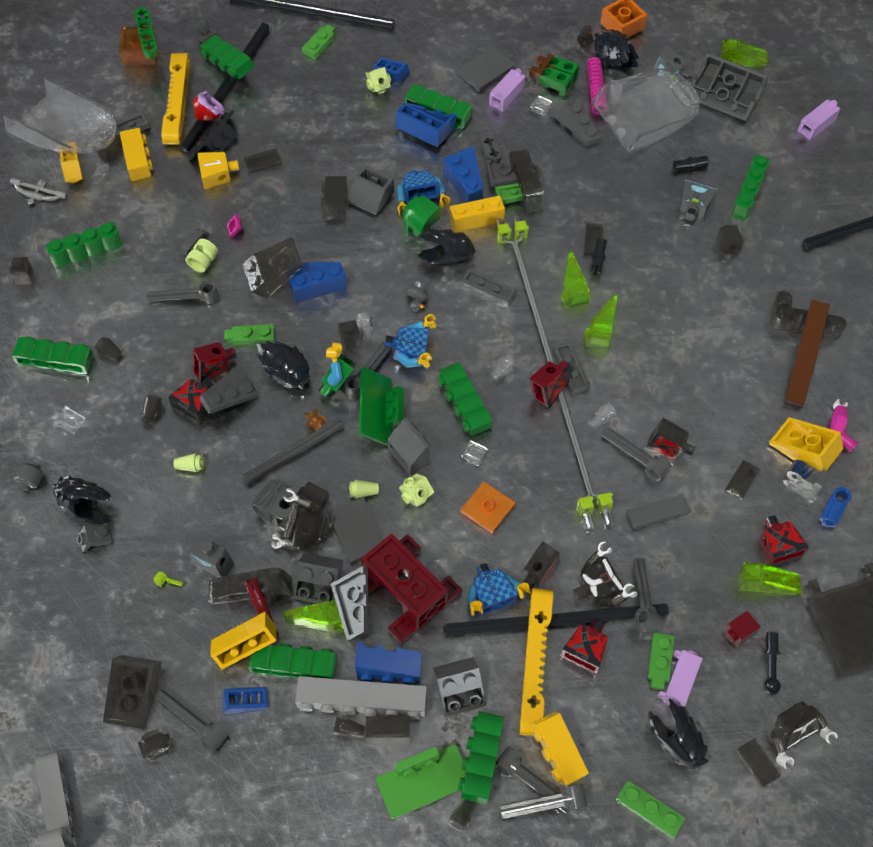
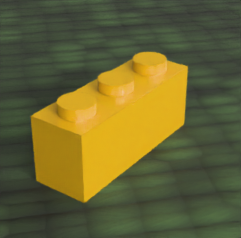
M140 128L121 131L120 137L131 181L151 177L150 170L153 169L151 159H147V157H150L148 146H144V144H147L145 134H141Z
M501 196L449 206V220L454 232L497 224L496 220L499 218L504 222L505 207Z
M263 612L212 639L210 656L221 669H224L277 641L276 625L268 614Z
M552 712L531 723L534 728L532 730L533 736L537 742H541L543 747L542 755L547 762L551 763L553 768L551 773L557 783L560 782V784L567 786L589 774L559 712Z

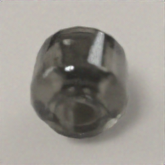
M155 729L143 734L141 741L138 742L143 758H147L149 761L167 756L170 752L169 746L173 745L169 733L164 734L161 729Z

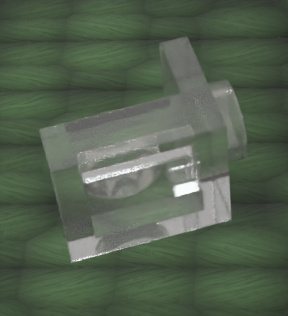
M65 406L62 411L58 409L52 419L55 422L52 426L56 428L58 425L74 435L85 420V417Z

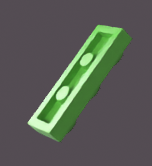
M627 780L616 798L617 802L671 838L676 836L685 820V817L629 780Z

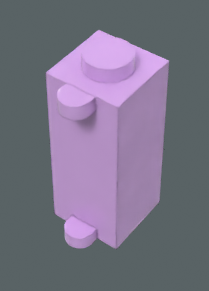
M511 69L490 92L489 105L503 112L525 88L526 76L521 74L520 69Z
M827 99L801 120L798 132L812 140L837 119L841 109L837 106V101Z
M675 650L673 655L678 658L666 692L659 691L658 697L663 699L662 701L670 704L669 699L671 698L681 706H685L703 658L690 650H682V652Z

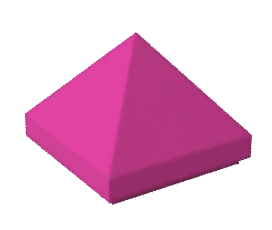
M235 214L227 223L230 238L235 237L244 229L238 214Z

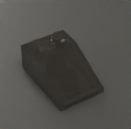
M291 237L253 254L242 264L251 293L265 298L271 296L303 267L295 242Z
M125 655L112 658L103 717L104 723L139 729L146 728L159 683L162 661Z

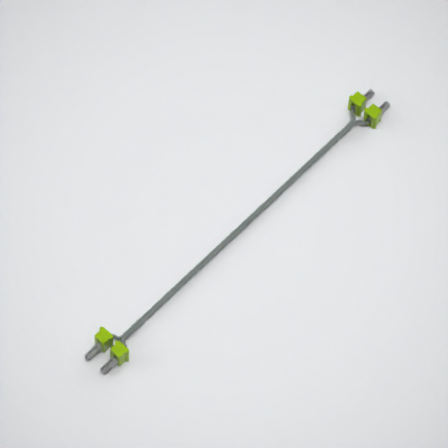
M518 215L513 217L515 223L514 240L516 241L514 243L511 241L512 229L509 228L508 223L503 224L502 219L499 218L496 220L498 226L497 243H508L514 247L547 360L554 363L518 247V242L528 238L529 226L526 225L525 220L520 221ZM561 391L558 396L588 492L587 497L578 499L576 510L579 511L580 517L585 518L587 528L589 530L593 529L594 523L591 517L594 509L593 497H597L595 506L598 507L599 514H604L608 526L613 525L614 522L610 513L613 506V494L610 492L594 494L563 391Z

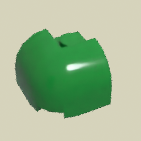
M423 195L412 198L403 211L404 232L408 236L414 232L418 237L424 231L431 230V226L440 219V207Z

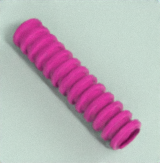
M597 57L590 58L587 61L592 113L602 115L607 111L602 62Z

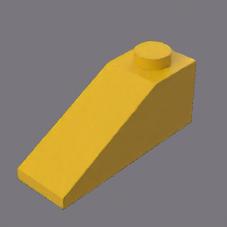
M76 143L58 145L65 182L76 183L83 179Z

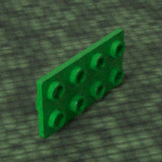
M362 367L360 370L359 435L388 446L391 428L400 424L404 419V388L397 386L392 389L391 378Z

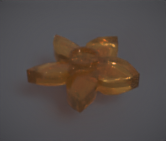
M316 408L312 414L305 413L306 418L309 420L306 423V428L320 429V423L325 421V418L322 416L318 417V409Z

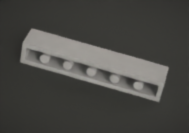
M299 676L295 702L297 708H300L302 711L321 709L325 713L343 711L344 714L354 715L356 712L364 713L366 716L385 714L389 718L407 716L408 719L418 720L420 717L425 718L427 686Z

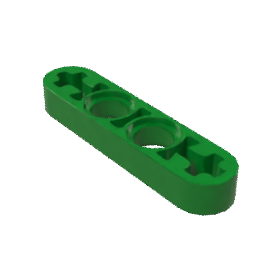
M140 7L135 10L134 14L143 55L149 59L155 58L158 55V49L149 10ZM144 25H148V26H149L148 28H145V29L141 28V27L144 26ZM145 37H151L149 40H144Z

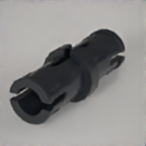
M707 155L694 158L691 156L684 160L673 161L674 172L688 169L691 171L694 168L709 165Z
M601 238L596 239L595 251L592 254L593 262L590 274L594 276L596 269V276H601L603 261L606 259L607 240L603 239L602 246H600Z

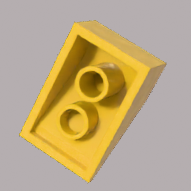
M788 417L769 441L772 447L792 460L804 461L819 471L822 469L827 471L844 449L841 432Z

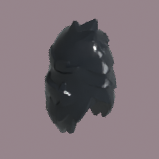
M614 29L601 31L600 34L595 33L596 39L593 43L596 56L603 61L605 67L609 64L616 68L631 70L632 67H638L636 59H639V56L634 51V46L626 40V34Z
M431 229L418 235V238H422L424 241L439 244L434 248L422 250L421 253L417 254V257L428 263H456L467 260L470 255L476 253L471 239L465 232H454L451 229Z
M265 341L266 344L257 343L259 353H256V355L262 362L263 369L270 375V379L284 385L283 387L285 388L299 387L303 389L304 384L310 382L308 361L296 346L292 348L277 341H274V343Z
M71 475L64 478L61 476L58 483L52 485L54 489L53 495L58 506L68 509L71 515L87 523H105V515L99 511L95 504V501H109V498H111L110 493L104 488L97 486L96 483L84 481L81 478H73Z
M671 698L669 699V707L676 722V731L667 728L657 715H654L651 711L648 712L652 733L658 738L663 751L669 753L677 765L697 768L709 762L705 758L708 745L704 744L702 733L697 730L693 718L684 706H681Z

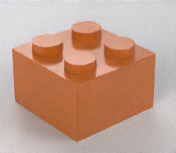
M618 0L602 8L600 23L607 30L614 29L626 34L627 39L645 29L648 14L633 0Z

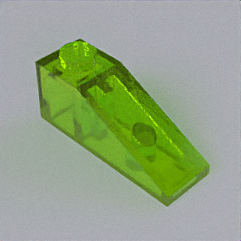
M722 40L719 50L720 58L741 66H769L767 51L741 40Z
M569 251L563 292H561V299L563 302H566L568 309L589 304L590 291L573 251Z
M614 294L591 320L590 327L585 328L584 338L587 339L586 346L608 350L618 295Z
M743 562L738 571L739 590L801 595V579L799 574L767 564Z
M335 600L283 611L285 622L329 633L344 632Z

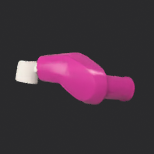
M837 399L833 403L834 411L830 429L841 432L843 446L851 452L858 442L845 432L848 419V403L844 402L841 405L839 403L840 399Z

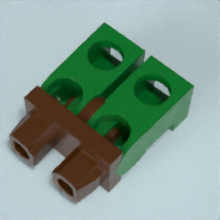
M549 53L547 58L539 55L536 66L540 68L532 66L529 71V77L536 79V85L559 91V95L565 97L578 77L579 64L554 57L553 54Z

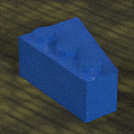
M405 102L396 111L395 127L438 147L455 130L457 114L451 113V115H447L437 109L435 112L429 111L424 106Z
M474 146L443 158V172L464 203L483 199V184Z
M341 262L283 263L285 276L296 303L347 288L346 274Z
M357 641L355 661L357 680L366 682L382 681V683L392 684L403 682L405 685L420 683L422 652L396 648L395 651L383 650L382 645H376V649L363 647L364 642Z

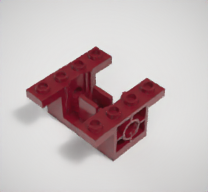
M391 533L361 558V567H368V595L377 587L384 586L402 604L403 615L387 628L390 634L402 645L458 597L463 589L449 575L439 582L415 557L421 551V547L408 534L401 540H398ZM403 576L406 580H401L399 577Z

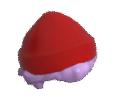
M207 91L199 93L193 100L194 114L198 120L211 121L224 114L222 104L215 100L214 97H211L210 93L207 94Z

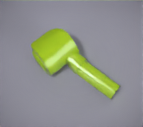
M161 571L153 578V582L161 587L165 581L181 587L183 585L182 581L172 579Z

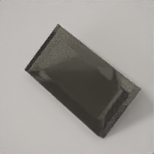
M743 460L725 488V491L742 500L761 469Z

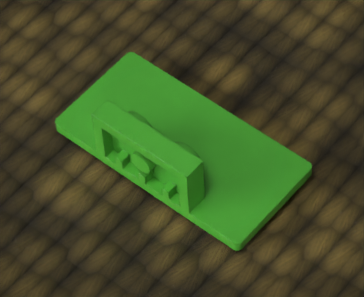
M454 744L440 751L435 746L395 763L394 770L376 777L377 785L391 819L398 818L458 792L460 777L464 778L465 770H462L463 759L457 745Z

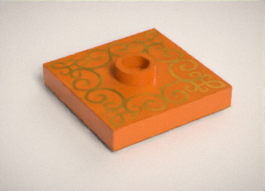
M483 482L461 508L460 513L493 534L515 507L516 502L486 482Z

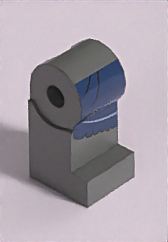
M794 460L787 472V477L796 482V484L818 494L830 472L823 469L819 471L804 461Z

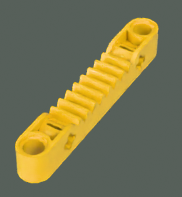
M171 53L169 68L172 74L170 75L171 84H169V99L167 100L168 109H166L167 113L163 117L161 133L163 145H180L182 142L190 70L189 53Z
M532 588L519 735L533 736L532 730L534 728L531 723L544 716L545 702L541 694L543 691L541 686L544 680L541 678L544 675L543 668L545 663L542 661L546 657L544 652L546 650L545 643L547 637L545 636L552 617L553 590ZM538 616L542 617V623H538ZM531 699H534V702L537 704L535 708H531L529 703Z

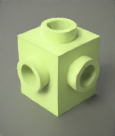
M385 67L365 73L367 77L366 84L371 92L381 94L387 91L386 88L391 87V78L386 73Z
M419 474L404 480V484L399 487L404 502L415 506L424 504L427 498L434 493L427 478Z

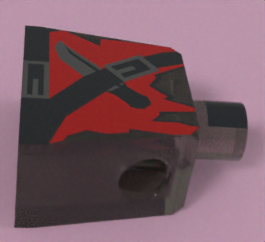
M208 377L201 383L194 379H189L168 397L171 407L200 424L206 416L207 410L199 398L201 394L214 385V382Z
M662 418L652 431L646 449L676 459L681 452L691 457L696 446L686 442L689 436L686 430Z
M542 541L524 568L526 577L522 583H528L530 590L536 584L542 587L560 563V552Z

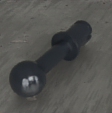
M767 632L766 651L763 654L768 655V679L765 680L763 686L768 694L774 695L781 689V684L777 680L776 656L781 655V652H779L778 633Z

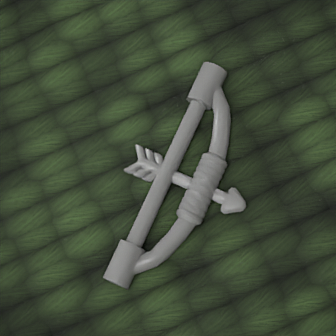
M13 177L10 180V184H13L20 193L31 198L28 199L29 205L35 202L34 199L53 201L60 198L67 199L68 197L66 192L44 188L47 181L42 182L39 180L37 185H33ZM21 186H25V187H28V188H32V189H35L36 191H35V192H32V191H29V190L26 191V190L22 189ZM42 191L53 194L55 196H44L43 194H40L38 192Z

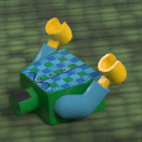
M332 343V347H328L326 351V358H332V362H330L331 368L321 380L324 384L319 389V392L326 397L333 390L337 392L356 366V363L342 354V345L340 343Z

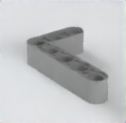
M55 751L35 758L47 829V832L38 834L39 847H77L61 755L59 751Z

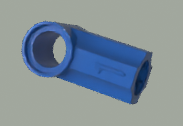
M838 487L834 490L819 519L822 524L834 528L837 526L847 503L851 500V492L845 487ZM836 496L841 497L843 501L838 500Z

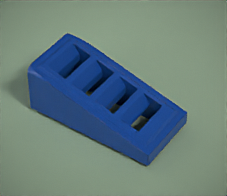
M382 57L373 67V70L384 66L390 78L399 83H403L410 74L406 63Z
M267 688L224 689L222 693L223 714L267 709ZM256 694H260V703H256ZM248 695H251V704H248ZM242 696V704H239L238 697ZM230 698H233L234 704L230 705Z

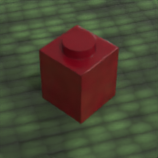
M746 611L728 623L724 631L727 639L738 647L756 635L761 626Z

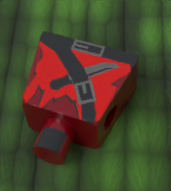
M219 342L192 349V370L200 384H202L206 377L212 379L225 373L228 370V361L237 358L236 352L233 347L225 350Z
M549 361L529 378L534 399L546 407L553 403L567 384L565 373L570 367L565 361H561L558 365Z
M775 515L764 520L768 528L763 530L761 542L769 566L804 556L809 547L792 522L787 521L779 524Z
M594 619L590 627L581 624L563 647L561 657L597 674L608 640V636L601 633L605 626L604 623Z

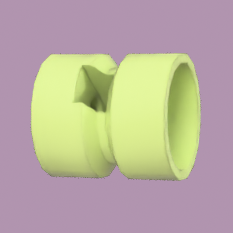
M201 238L194 245L193 250L189 252L185 261L193 270L203 273L218 254V249L210 241Z

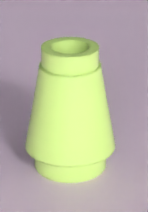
M194 453L175 458L174 468L175 470L199 472V470L204 469V457Z
M356 479L351 481L349 484L350 497L358 499L378 494V482L374 483Z

